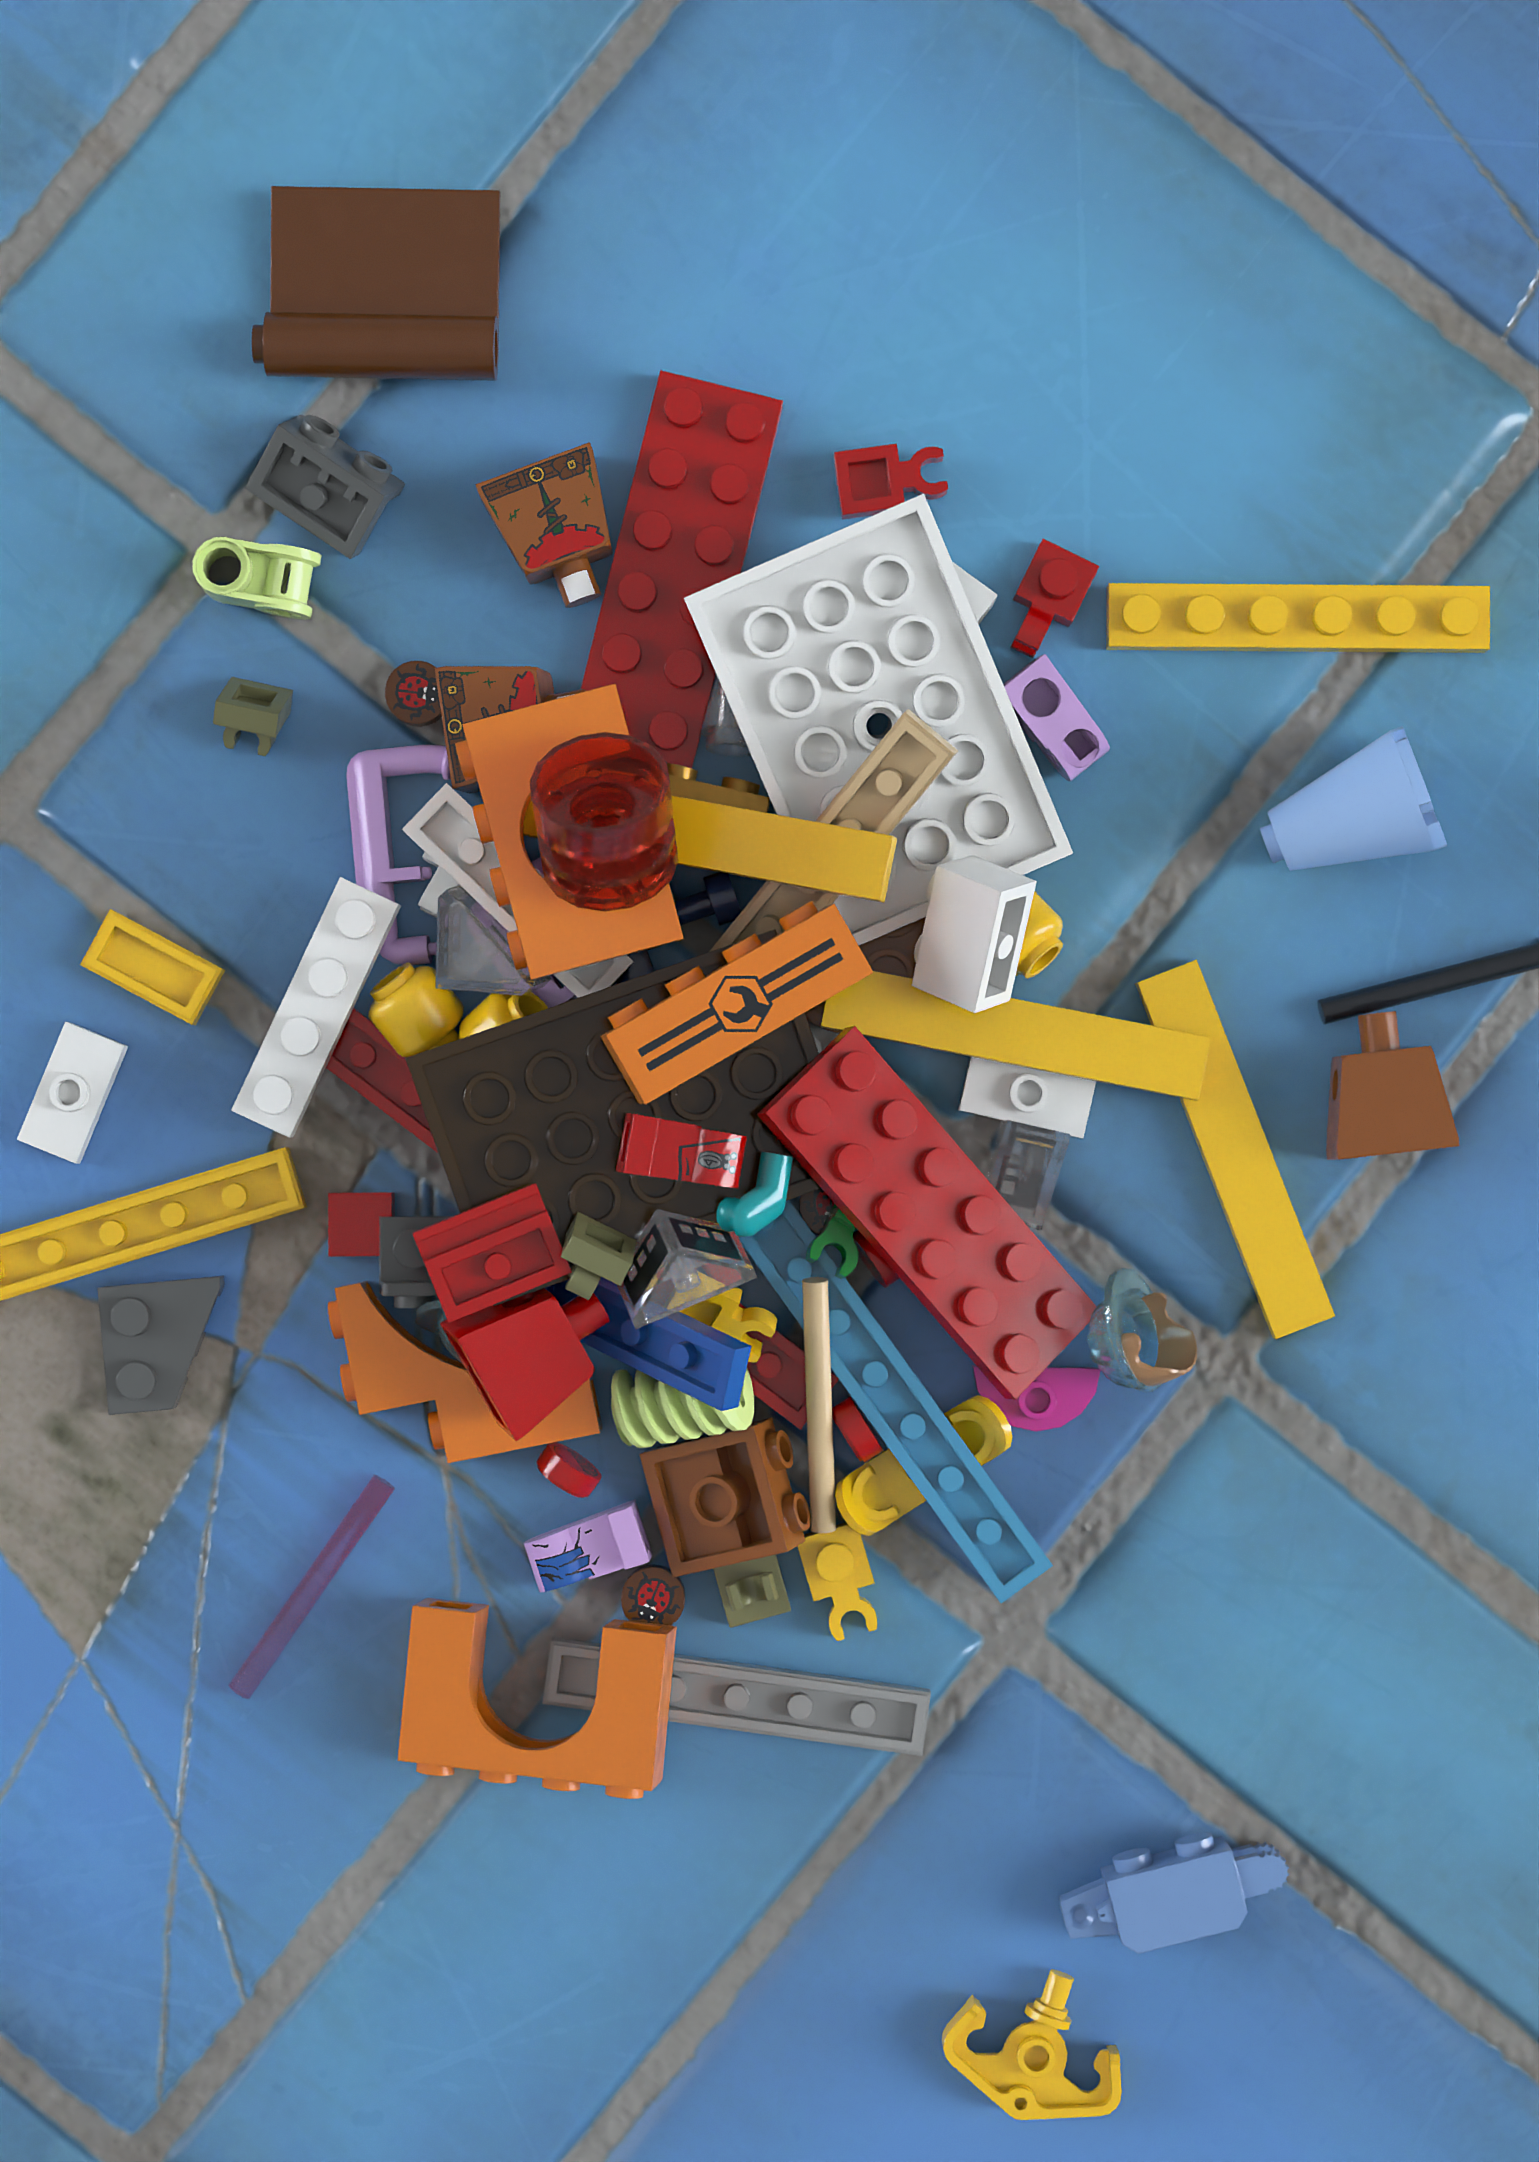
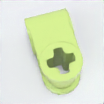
M214 537L205 541L196 550L192 560L193 573L199 585L213 600L223 604L253 608L264 613L286 618L311 619L312 608L307 605L313 568L320 566L322 555L290 545L260 544L227 537ZM223 556H232L240 560L241 571L233 583L216 585L210 582L209 570L216 559ZM289 571H290L289 582H288V588H287V592H286L287 581H288V575H289Z

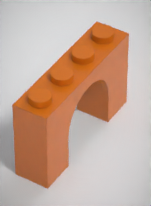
M616 684L462 724L466 740L455 743L456 751L465 781L477 778L483 804L472 806L482 844L494 841L501 867L489 869L499 907L511 904L518 930L507 932L506 935L516 970L528 968L531 980H536L684 940L667 875L600 893L577 894L557 888L542 878L532 865L525 848L523 835L525 815L532 798L542 785L564 771L633 753Z
M426 1598L412 1606L397 1761L417 1763L416 1772L433 1776L453 1775L455 1768L478 1770L479 1779L491 1783L517 1782L518 1775L542 1778V1787L557 1791L580 1790L581 1783L605 1786L606 1795L623 1799L642 1798L644 1791H653L662 1781L677 1626L613 1619L602 1628L596 1698L588 1720L579 1731L569 1736L542 1740L524 1736L508 1727L496 1715L487 1699L483 1684V1664L489 1605Z

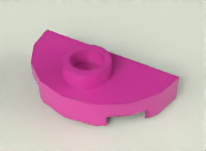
M972 1365L976 1390L980 1396L994 1402L1004 1413L1011 1426L1036 1432L1062 1427L1082 1414L1096 1394L1101 1371L1099 1367L1047 1366L1015 1400L1005 1399L976 1365Z

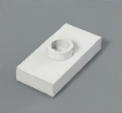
M65 1022L17 1140L75 1164H80L128 1046L73 1023Z
M970 1057L958 1110L1007 1122H1019V1124L1021 1123L1022 1125L1023 1123L1025 1126L1032 1125L1058 1131L1055 1133L1083 1139L1096 1081Z

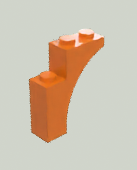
M368 1281L334 1288L337 1300L328 1302V1315L335 1340L341 1338L345 1340L349 1363L340 1365V1376L346 1401H356L359 1415L435 1400L437 1411L428 1413L429 1430L434 1449H445L447 1463L599 1434L603 1429L592 1375L529 1433L515 1441L496 1423L463 1363L432 1349L409 1333L380 1302Z

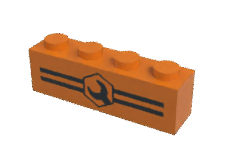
M813 901L800 906L778 919L784 930L763 943H761L757 934L754 933L722 951L727 961V964L705 976L698 965L665 984L671 996L649 1009L643 998L608 1017L614 1029L600 1037L639 1104L646 1105L874 973L835 903L819 911Z

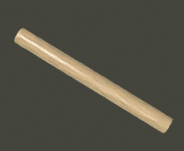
M810 1277L802 1280L811 1531L815 1533H830L836 1530L828 1279Z

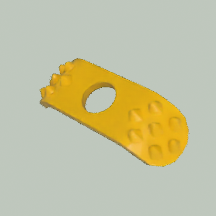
M976 1395L944 1413L981 1466L1011 1447L1013 1437L1010 1424L1001 1409L990 1399ZM889 1448L843 1477L837 1483L835 1491L837 1507L844 1520L857 1533L871 1536L884 1529L898 1518L927 1501Z

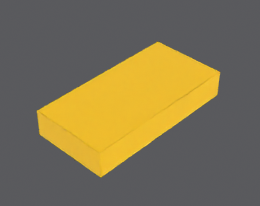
M112 909L107 913L80 964L86 969L195 1026L225 972V969Z

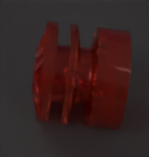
M602 732L577 736L552 748L537 762L529 783L544 880L555 895L578 908L604 912L632 908L655 897L672 880L679 861L667 762L653 746L630 735Z

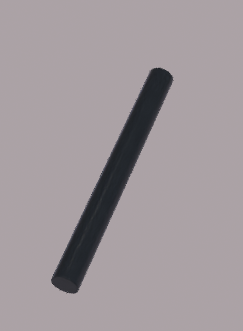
M1539 942L1320 999L1317 1001L1321 1020L1323 1024H1328L1539 969Z

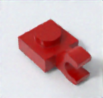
M1042 539L1013 598L1014 601L1028 607L1029 610L1010 648L1034 658L1052 620L1070 627L1099 566L1052 542Z

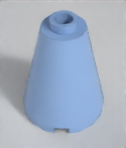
M1403 726L1385 733L1267 811L1271 824L1260 828L1272 862L1276 863L1285 860L1289 871L1429 852L1447 846Z

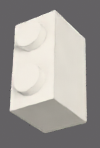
M974 855L937 865L936 872L932 876L927 888V901L929 905L923 933L920 935L914 950L916 967L912 986L973 1013L1010 1001L1037 881Z

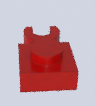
M897 443L834 452L833 459L842 520L878 514L905 502L904 493L914 492L917 496L924 494L926 499L929 500L938 499L946 495L948 492L947 481L929 483L920 474V469L924 465L943 461V449L939 447H925L917 451L911 460L900 462Z

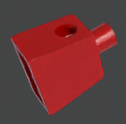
M543 1288L499 1305L489 1306L450 1323L446 1319L440 1325L496 1423L515 1441H518L593 1375L595 1371L594 1365L580 1340L601 1328L610 1320L603 1305L594 1293L589 1300L578 1295L560 1306L554 1295Z

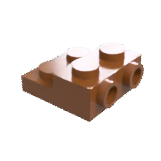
M772 1417L752 1422L746 1430L732 1431L728 1428L720 1435H706L698 1439H690L648 1449L639 1454L672 1577L785 1553L806 1541L803 1531L808 1530L810 1527L809 1507L805 1497L800 1492L792 1493L786 1471L787 1468H791L793 1465L792 1444L788 1435L783 1430L775 1431Z

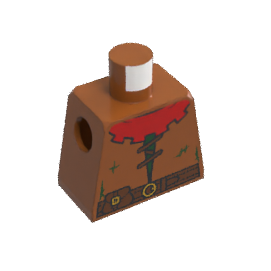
M590 442L475 484L484 507L530 585L554 577L566 608L588 603L601 596L590 564L609 557L613 554L597 465Z
M443 666L435 668L452 789L469 794L480 792L477 778L465 781L459 763L455 743L466 740L462 724L578 694L586 690L579 689L554 694L550 673L538 667Z

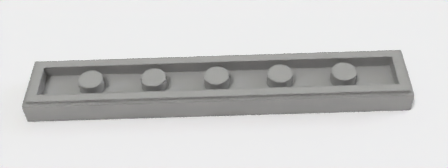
M552 1637L542 1704L592 1711L597 1691L601 1644ZM674 1654L668 1721L922 1756L931 1691L927 1688Z

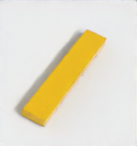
M562 775L554 776L536 792L528 806L523 828V835L882 903L885 902L897 838L891 835Z
M1197 960L1135 983L1152 1026L1211 1037L1200 1099L1194 1101L1180 1098V1101L1272 1338L1278 1339L1335 1317Z
M876 971L830 997L825 1002L821 1028L843 1031L847 1027L856 1026L862 1035L1194 1101L1200 1099L1211 1037L1014 998H1010L1008 1002L973 1013L913 987L912 978Z
M289 1147L280 1148L0 1234V1301L307 1208Z

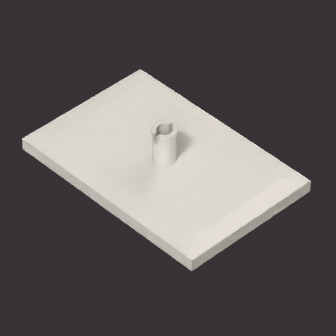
M924 494L684 597L777 815L815 822L901 715L908 709L958 750L957 754L890 834L897 838L885 902L839 895L834 901L858 946L926 917L929 905L927 901V888L932 876L936 872L937 865L974 855L1024 875L1073 854ZM876 713L885 714L889 720L885 732L880 735L869 734L866 727L868 719Z

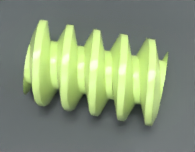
M748 1368L745 1373L739 1406L725 1411H720L639 1370L636 1371L635 1381L627 1370H617L612 1376V1416L618 1435L627 1446L634 1445L637 1448L652 1447L657 1441L661 1444L675 1443L680 1437L685 1440L698 1439L704 1432L707 1435H720L728 1428L732 1431H742L752 1424L754 1393Z

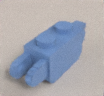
M1210 1832L1194 1833L1177 1839L1174 1842L1175 1849L1151 1854L1149 1848H1136L1113 1856L1114 1864L1100 1867L1102 1878L1060 1895V1908L1070 1939L1118 1934L1122 1945L1140 1954L1239 1929L1248 1913L1245 1899L1266 1894L1270 1889L1276 1891L1277 1887L1282 1888V1884L1284 1882L1287 1883L1286 1877L1290 1875L1287 1871L1289 1866L1285 1864L1286 1860L1284 1857H1281L1279 1850L1274 1849L1273 1844L1268 1845L1266 1842L1259 1844L1257 1842L1255 1846L1247 1844L1230 1848L1223 1836L1213 1839Z

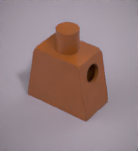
M1396 1011L1358 1015L1362 1053L1332 1057L1326 1142L1327 1160L1460 1146L1459 1136L1432 1047L1423 1046L1400 1049Z

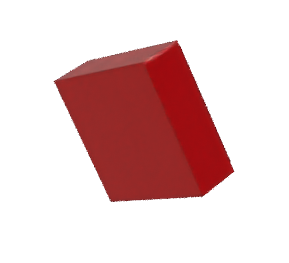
M395 1192L328 1193V1257L379 1256V1216H395Z

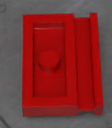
M535 1182L412 1232L448 1323L572 1273L568 1261L561 1258L563 1248Z

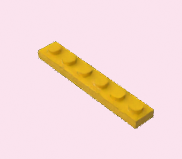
M1109 583L1106 587V650L1485 653L1490 650V586Z

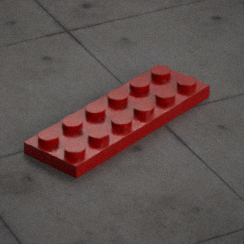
M660 370L581 689L589 691L616 684L633 748V753L624 756L657 764L671 763L691 769L694 767L716 672L684 597L742 573L781 418L783 400Z
M856 1026L847 1027L837 1035L757 1114L1005 1399L1016 1400L1100 1312L1098 1307Z

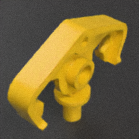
M1050 1970L1041 1998H1036L1034 2003H1027L1024 2013L1032 2018L1033 2021L1020 2024L1012 2030L1004 2043L1002 2051L998 2053H977L968 2048L966 2044L968 2035L974 2030L982 2029L986 2018L985 2008L973 1995L968 1998L962 2008L947 2023L942 2033V2046L949 2063L1009 2116L1017 2120L1104 2116L1114 2111L1121 2101L1120 2054L1116 2045H1107L1106 2049L1098 2052L1093 2066L1100 2075V2081L1093 2090H1082L1064 2076L1068 2053L1065 2041L1057 2029L1068 2030L1072 2020L1067 2016L1068 2009L1065 2008V2004L1074 1978L1059 1970Z

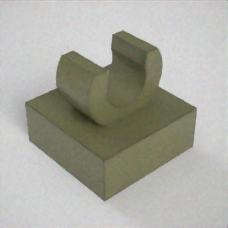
M231 676L215 701L213 724L226 727L223 733L225 747L234 749L240 739L241 730L256 733L259 738L258 755L266 756L291 713L293 690Z
M577 1212L566 1233L561 1258L573 1263L571 1267L572 1273L568 1274L570 1278L565 1289L589 1300L601 1277L621 1286L632 1265L637 1240Z
M777 1555L713 1568L730 1628L791 1611Z

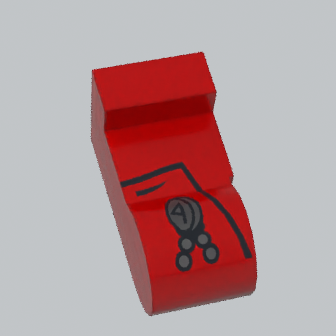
M626 1113L616 1171L738 1188L747 1136L702 1129V1126Z

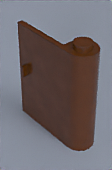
M271 186L270 312L265 313L263 325H253V362L264 364L266 375L271 377L496 381L499 360L500 190Z

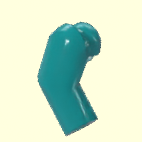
M761 1151L755 1188L740 1199L726 1197L720 1202L716 1214L720 1228L727 1232L734 1231L738 1237H747L756 1234L779 1217L786 1204L793 1157Z

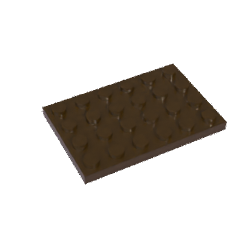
M774 929L757 936L761 943L777 935V932ZM731 944L407 1057L405 1060L459 1213L535 1182L562 1248L566 1233L577 1212H580L637 1240L634 1251L635 1256L654 1224H656L665 1244L678 1240L669 1218L711 1228L718 1226L716 1214L720 1202L726 1197L740 1199L755 1188L761 1151L793 1157L757 1114L819 1054L805 1013L646 1105L639 1104L600 1037L614 1029L608 1017L643 998L649 1009L671 996L665 984L698 965L705 976L727 964L722 951L734 945ZM626 1113L702 1126V1129L747 1136L738 1188L617 1172L616 1168ZM794 1157L786 1201L821 1189ZM679 1224L682 1232L693 1234L690 1226ZM696 1228V1231L698 1233L704 1231V1229ZM653 1235L646 1244L648 1250L653 1249L656 1244ZM568 1261L569 1266L571 1268L573 1263ZM568 1274L496 1303L493 1306L568 1280L570 1277Z

